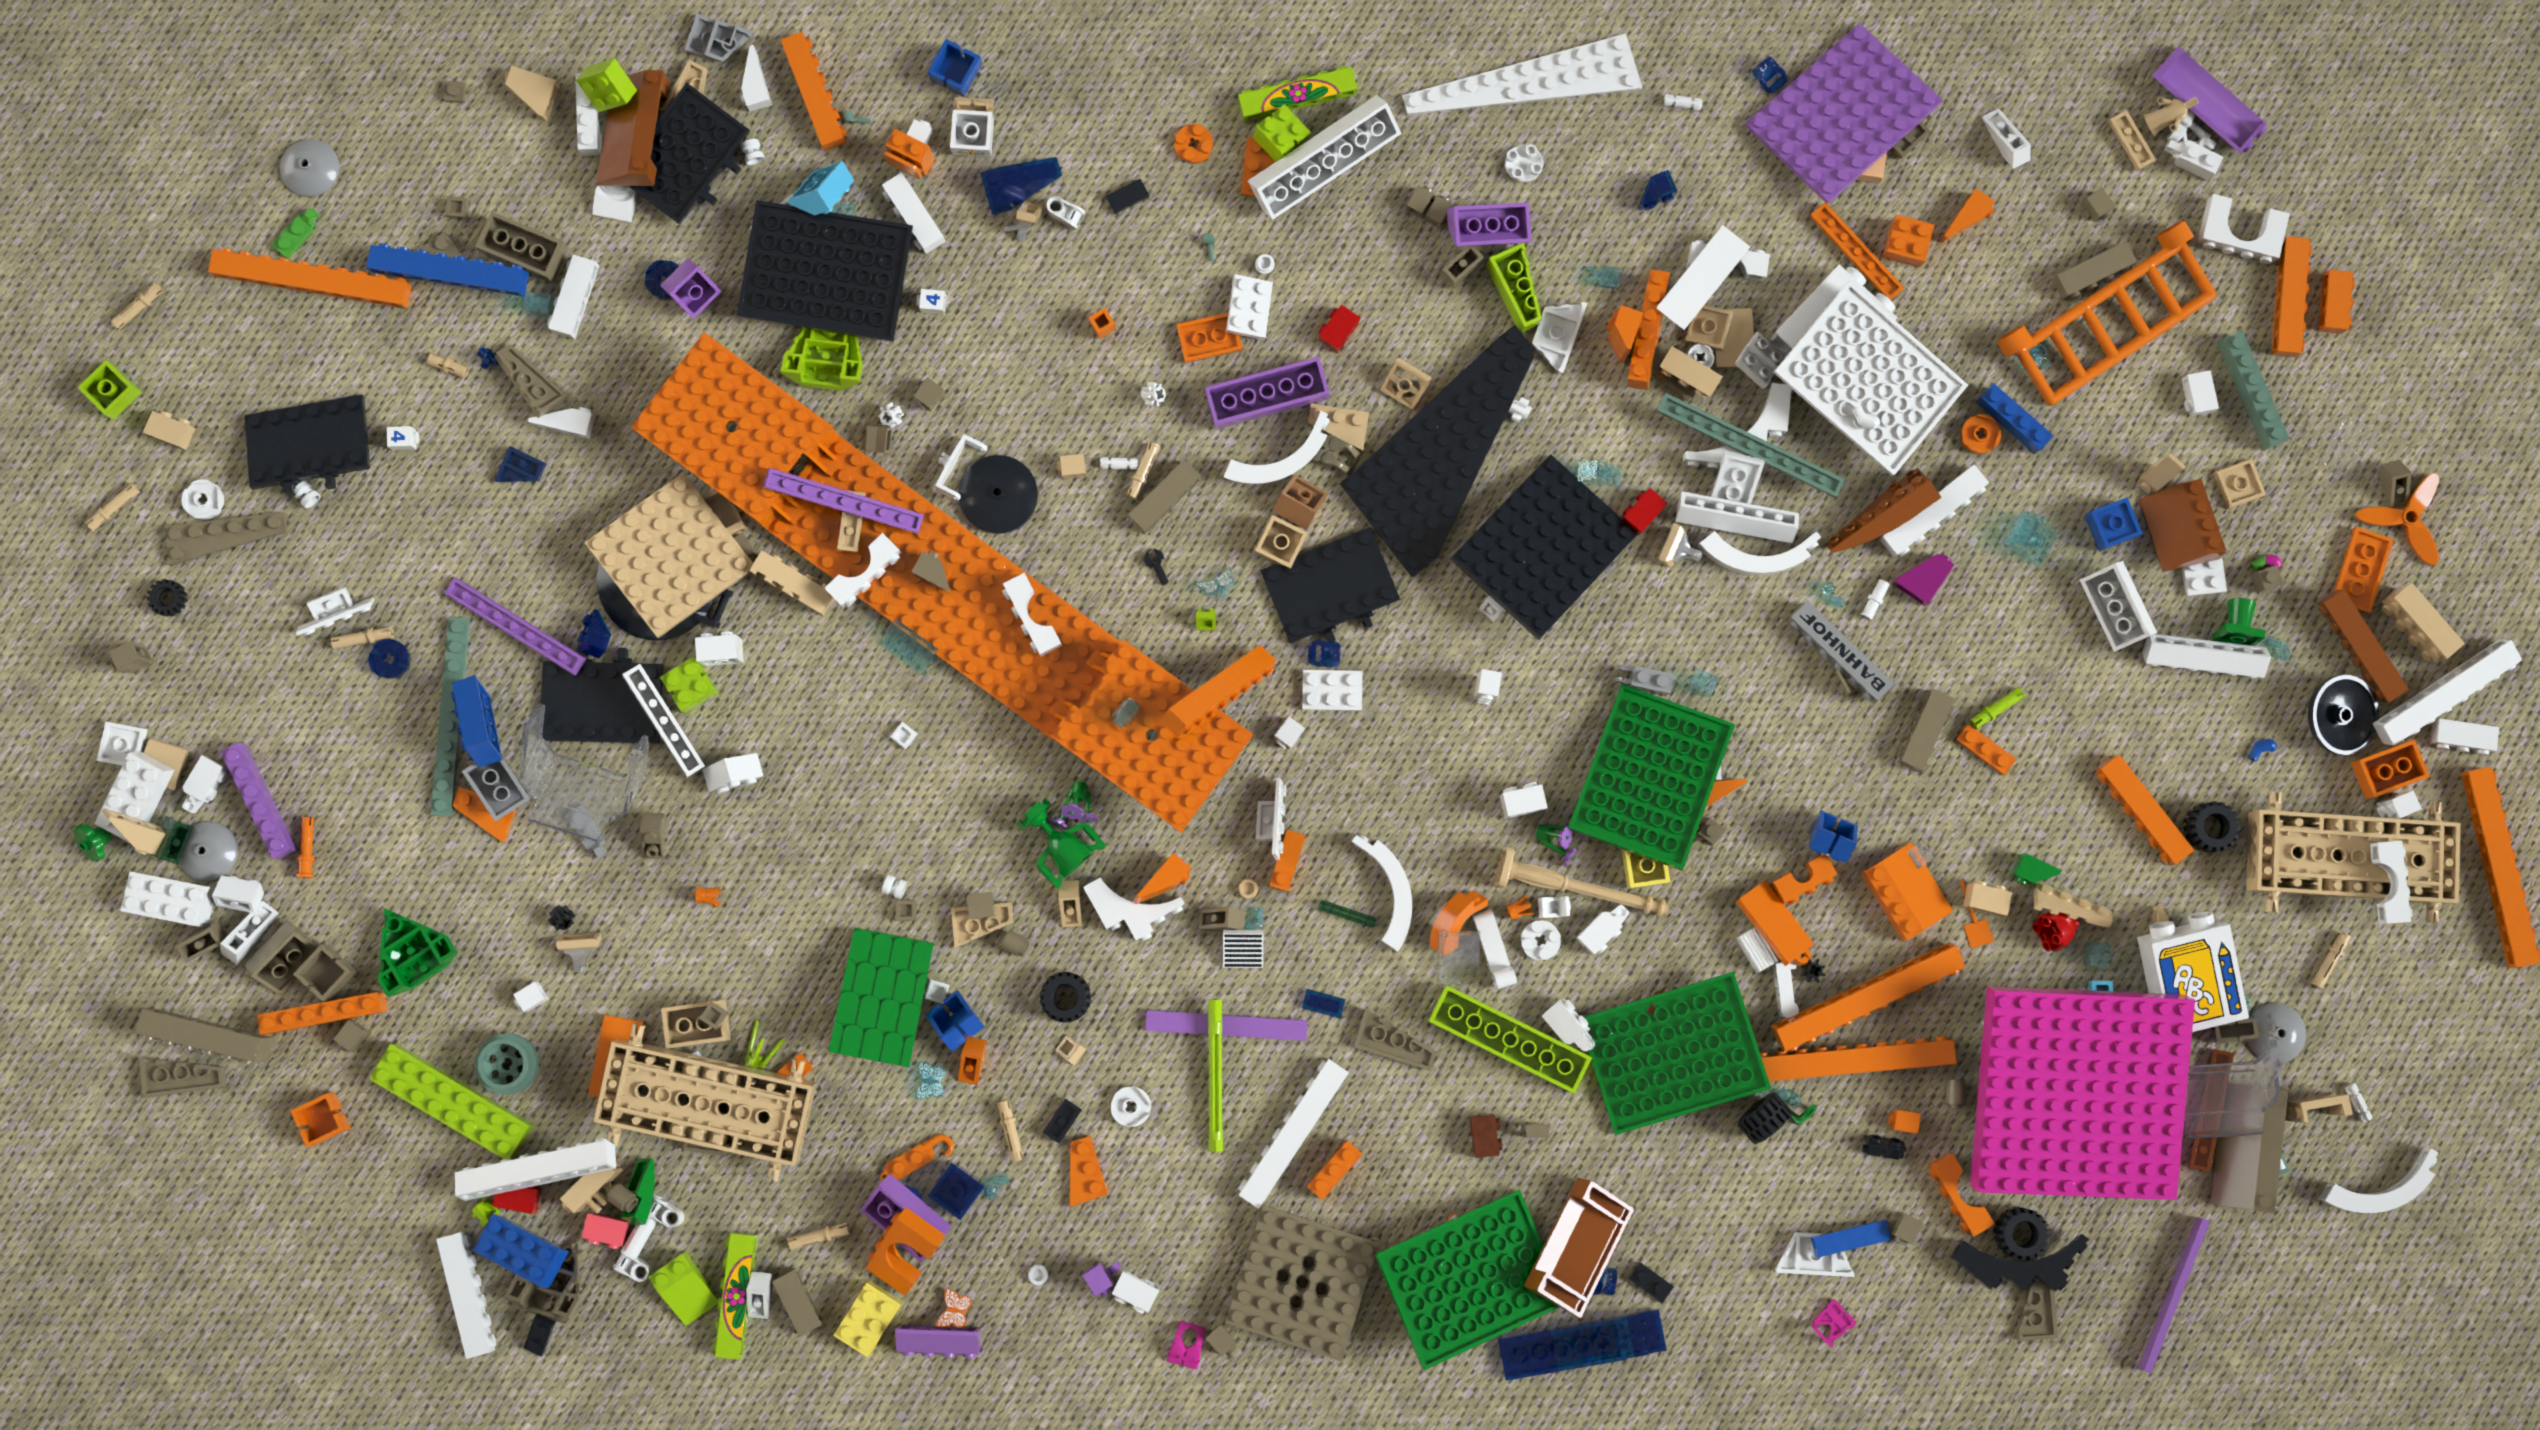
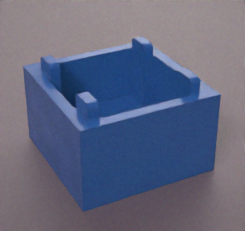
M2128 497L2084 515L2099 552L2143 534Z

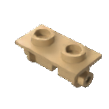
M955 97V100H953L954 110L992 112L993 114L994 99Z

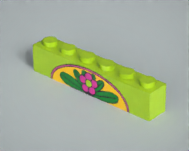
M1341 66L1332 72L1321 71L1315 76L1309 77L1305 75L1291 82L1290 80H1284L1275 86L1264 85L1258 90H1244L1241 94H1238V102L1243 121L1247 122L1271 116L1272 113L1284 104L1292 111L1357 95V85L1352 67Z
M732 1232L726 1238L725 1248L728 1249V1255L723 1260V1269H726L725 1277H722L720 1289L723 1290L722 1298H719L718 1301L720 1318H717L715 1323V1331H718L717 1339L713 1341L712 1347L715 1357L736 1360L743 1358L748 1317L746 1290L751 1272L754 1269L758 1234Z

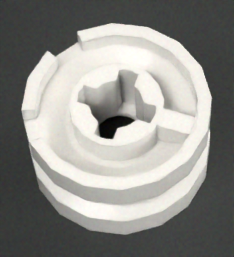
M1694 345L1687 353L1688 356L1697 360V356H1701L1703 361L1699 362L1708 368L1714 363L1713 351L1707 345Z

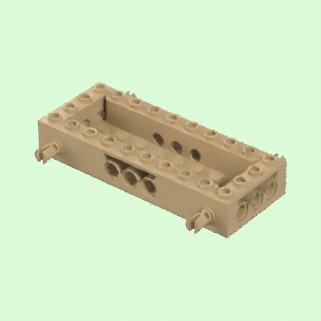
M2269 791V808L2248 812L2246 891L2263 892L2266 894L2265 912H2279L2278 896L2280 894L2384 900L2390 891V879L2384 869L2372 864L2370 844L2402 841V845L2405 847L2404 863L2408 869L2406 881L2410 889V897L2408 899L2409 902L2424 903L2426 905V923H2439V905L2459 903L2461 823L2443 822L2441 820L2442 802H2428L2429 816L2428 820L2424 821L2281 810L2282 792L2275 793V791ZM2295 847L2300 848L2302 851L2300 858H2296L2293 855ZM2335 850H2339L2342 854V858L2339 861H2336L2333 857ZM2416 855L2422 858L2420 866L2414 864L2413 859Z
M632 1023L629 1040L617 1038L611 1042L593 1121L610 1126L607 1141L611 1142L614 1136L613 1144L619 1146V1139L623 1128L768 1160L770 1163L766 1179L769 1180L774 1171V1181H779L782 1164L795 1166L799 1162L817 1085L815 1081L801 1079L806 1061L802 1060L797 1069V1059L793 1058L790 1075L788 1076L643 1044L641 1042L646 1026L641 1025L637 1033L638 1023ZM640 1085L648 1087V1095L642 1096L638 1092ZM680 1094H686L689 1097L688 1104L683 1105L679 1102L678 1097ZM724 1102L729 1105L728 1113L724 1114L719 1111L720 1103ZM765 1111L769 1114L770 1119L768 1122H761L759 1120L760 1112Z

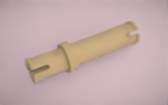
M155 281L143 293L140 292L132 303L110 321L116 328L121 330L145 307L151 306L153 304L152 301L165 290Z
M1148 442L1139 467L1131 478L1132 482L1126 493L1128 498L1138 500L1143 486L1147 483L1146 479L1160 449L1158 444Z
M130 483L105 506L99 507L98 512L85 521V524L92 531H95L105 521L111 520V516L140 493V491L137 490L138 488L133 483Z
M391 626L380 629L369 628L364 632L331 637V641H334L331 642V645L335 650L365 643L376 644L377 641L393 639L394 635L391 634L394 632Z
M2342 931L2339 932L2334 944L2329 946V952L2311 982L2312 985L2323 990L2340 957L2345 955L2344 950L2352 939L2350 935Z
M1010 1100L998 1102L997 1106L1001 1117L1000 1124L1003 1125L1011 1161L1022 1160L1024 1156Z
M848 1222L840 1225L831 1227L828 1225L824 1229L789 1237V1248L794 1250L823 1241L831 1242L835 1238L850 1235V1227Z

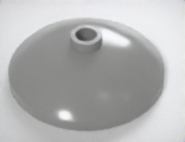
M305 139L294 143L286 150L280 163V174L284 184L292 192L304 197H314L327 192L335 184L340 169L339 160L334 150L326 143L315 139ZM308 161V165L303 167V163Z
M205 821L193 825V828L188 830H192V832L185 836H189V839L182 842L187 841L186 845L179 848L185 847L184 850L177 853L179 865L193 879L199 881L218 880L221 875L225 876L236 863L238 857L236 838L226 826L217 822ZM202 847L205 848L204 854L200 853V849Z
M2269 1003L2260 1006L2250 1015L2249 1018H2256L2259 1039L2247 1041V1044L2258 1058L2265 1062L2279 1064L2294 1059L2302 1051L2306 1041V1028L2301 1016L2293 1008L2280 1003ZM2279 1030L2283 1031L2282 1037L2278 1035Z

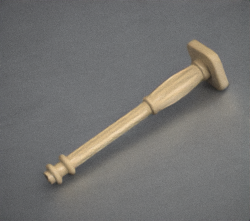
M1505 847L1502 850L1494 887L1503 888L1507 885L1508 879H1516L1541 888L1560 890L1561 892L1568 890L1642 909L1646 915L1649 912H1654L1658 918L1666 915L1668 912L1669 904L1665 903L1663 898L1656 901L1653 900L1651 895L1644 898L1568 878L1567 874H1561L1544 867L1517 863V860H1513L1514 848Z

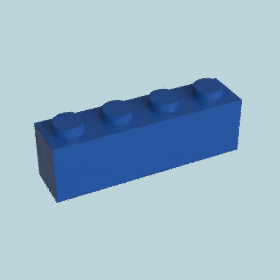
M1995 383L1976 401L1981 408L2034 454L2040 451L2053 437L2046 428Z

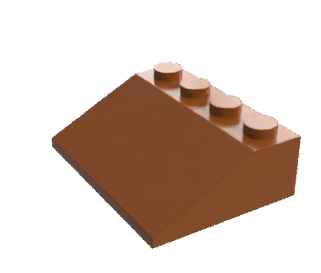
M2202 479L2180 483L2138 500L2162 572L2219 560L2227 551Z

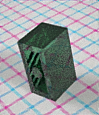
M165 816L161 828L166 835L154 856L178 864L193 826Z

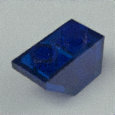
M1669 170L1650 177L1639 202V210L1645 208V211L1656 207V203L1661 201L1668 203L1674 199L1678 190Z
M594 608L590 614L585 615L582 622L584 629L580 631L576 641L579 642L577 650L599 659L606 652L611 633L599 611Z

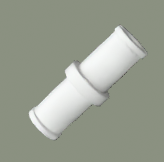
M1881 579L1878 580L1872 594H1869L1867 597L1869 600L1861 612L1863 617L1869 620L1873 619L1877 608L1883 603L1882 599L1890 587L1889 583Z

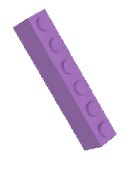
M238 742L220 751L271 857L280 860L298 851L247 745Z

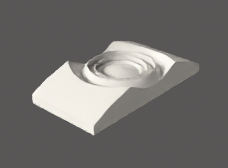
M597 186L592 215L631 223L638 193L629 186Z

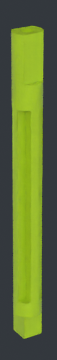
M1208 999L1209 1152H1222V999Z

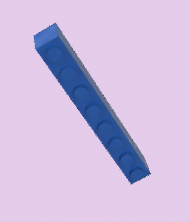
M379 243L378 246H370L366 268L373 273L525 297L529 274L519 265L506 267L500 262L488 264L484 260L475 258L473 261H469L465 257L457 255L454 258H450L446 254L438 252L435 255L428 254L429 252L420 249L413 252L405 247L398 246L397 249H394L382 243Z

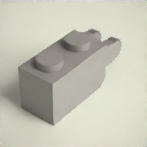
M1617 666V670L1631 673L1630 679L1615 677V682L1646 692L1665 696L1670 694L1674 674L1639 666Z

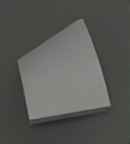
M697 13L684 51L709 60L724 62L753 32ZM701 44L702 48L706 47L705 53L697 50Z

